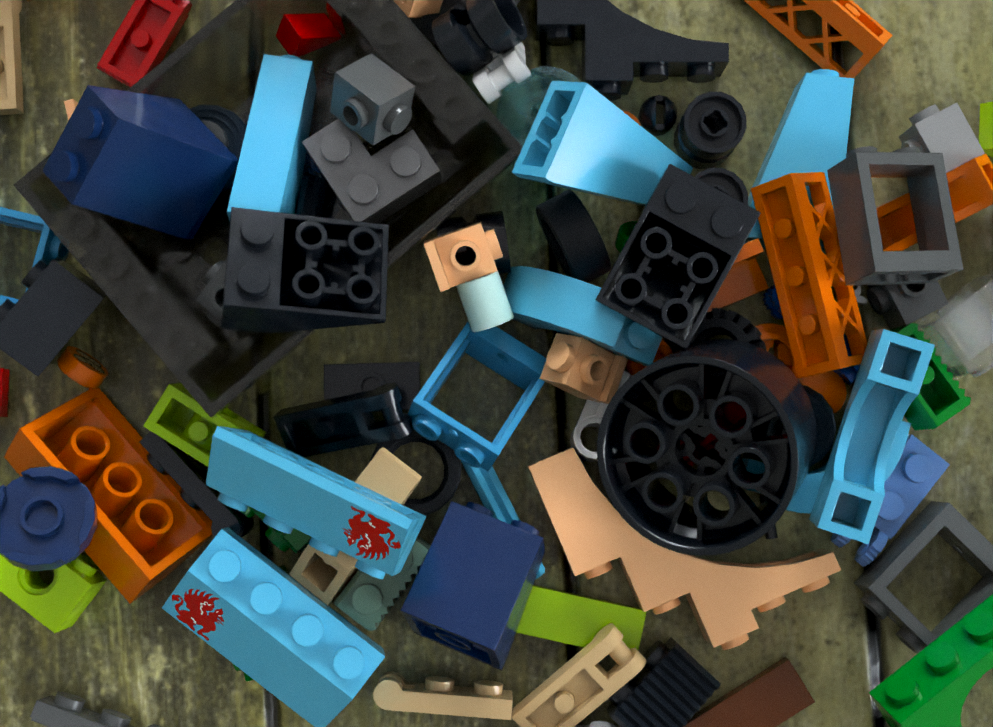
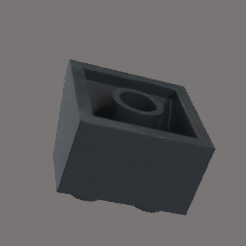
M58 257L53 259L49 265L39 260L21 282V284L28 288L16 304L7 299L0 306V349L38 377L109 293L105 287Z

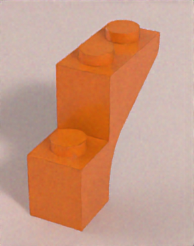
M987 154L976 157L946 173L955 223L993 204V164ZM909 193L876 208L883 251H903L918 243Z

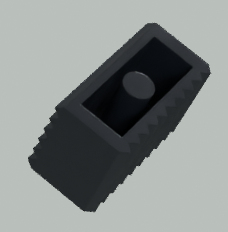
M670 637L665 644L660 640L656 641L645 652L643 656L646 658V664L632 681L630 680L608 698L612 703L606 709L609 716L620 727H684L687 721L693 717L694 713L699 711L700 707L713 695L714 691L719 689L721 683Z

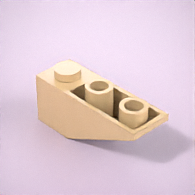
M382 447L355 482L404 505L422 476L386 448ZM308 544L289 575L328 605L347 586L359 570L355 567L358 559L342 551H339L337 557H334Z

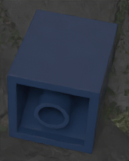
M87 85L42 171L73 205L183 239H193L238 165L239 160L180 99Z
M451 501L400 611L415 634L502 671L545 554L544 538L538 536L539 531L525 522L512 520L511 524L493 518V512L482 505L467 502L466 506Z

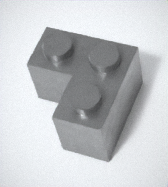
M340 119L333 121L302 141L308 154L353 221L379 224L442 183L440 169L413 129L372 156L355 131L348 128Z

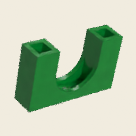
M993 594L869 692L890 727H962L961 712L967 695L976 682L993 668Z

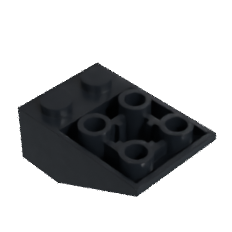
M669 164L639 216L595 301L678 346L687 349L761 212Z
M232 207L227 243L221 329L281 333L385 323L389 225Z

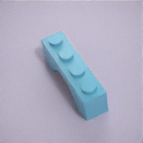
M886 329L871 331L809 518L817 528L869 544L885 497V472L892 444L907 409L919 395L935 347L934 344Z

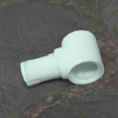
M498 271L456 286L472 332L490 329L514 318Z

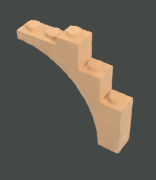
M573 447L527 466L574 576L584 573L586 579L600 576L613 569L610 561L618 558L636 602L644 612L651 609L655 615L667 612L681 604L679 597L686 595L705 641L713 648L721 646L722 650H727L749 640L747 633L759 629L751 611L752 609L757 607L758 612L774 609L786 602L784 595L800 588L803 593L820 589L830 583L828 576L841 571L834 552L821 548L785 560L749 564L712 561L666 549L639 534L622 518L619 512L592 482Z

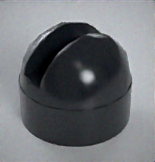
M662 95L648 98L642 104L638 114L641 126L653 136H660L669 132L677 119V109L674 102ZM656 104L663 105V124H656Z

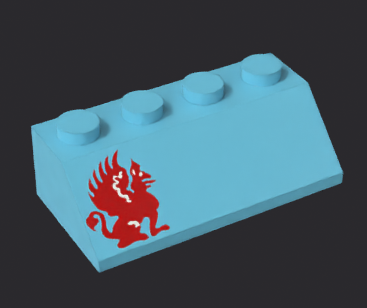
M217 426L212 436L206 486L220 492L217 498L218 501L242 512H246L248 506L266 514L263 519L266 525L283 533L291 534L295 528L311 536L308 544L325 554L337 557L339 551H342L358 559L355 567L372 577L383 579L386 573L394 576L401 572L427 516L248 430Z
M229 527L222 528L162 606L163 610L314 727H326L353 700L385 658L384 649L330 606L318 599Z

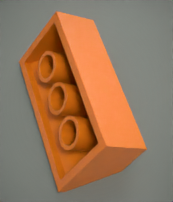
M89 389L19 428L4 458L20 476H22V471L29 468L53 466L72 472L79 478L81 483L88 487L97 506V528L90 545L84 551L131 604L167 577L213 536L211 530L213 521L202 510L193 509L183 500L179 493L181 487L169 474H161L149 463L146 457L149 452L139 443L143 438L101 389Z

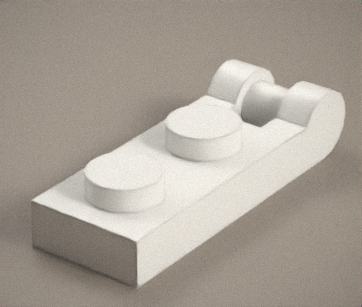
M522 42L504 54H497L493 51L492 61L473 73V82L488 104L501 97L502 93L500 90L512 82L516 81L520 84L531 76V72L526 65L525 46Z

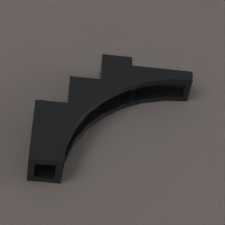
M535 0L536 40H546V43L551 46H568L573 44L574 41H582V82L588 83L609 101L620 99L621 95H628L633 83V77H640L641 81L647 83L663 82L668 77H687L689 82L706 83L713 81L715 77H720L729 63V43L692 40L655 29L622 12L608 0Z

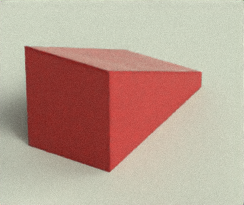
M325 13L284 14L275 35L286 52L297 57L337 42L342 37Z

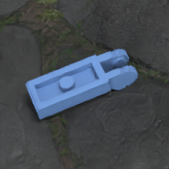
M908 434L903 454L890 477L884 482L885 497L869 544L863 543L856 552L854 559L863 567L869 565L883 550L887 540L894 537L950 465L912 434ZM833 533L830 540L840 548L852 539Z

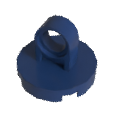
M53 466L29 468L22 471V476L10 482L6 487L4 484L0 486V555L13 566L30 571L57 569L74 561L90 545L97 528V506L88 487L81 483L79 478L72 472Z

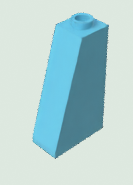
M263 55L227 208L229 220L232 207L295 214L307 152L302 141L309 138L317 89L313 61L303 60L294 55Z
M817 69L804 75L792 92L752 188L790 173L824 172L832 201L827 170L846 158L854 78L839 77L837 71L830 69ZM806 186L809 202L814 207L809 186ZM750 191L748 206L756 210L752 192ZM757 219L745 243L759 238L763 249H766L759 220ZM819 238L822 252L826 254L823 241Z
M551 81L511 173L519 178L645 206L669 164L688 174H691L693 167L588 83Z

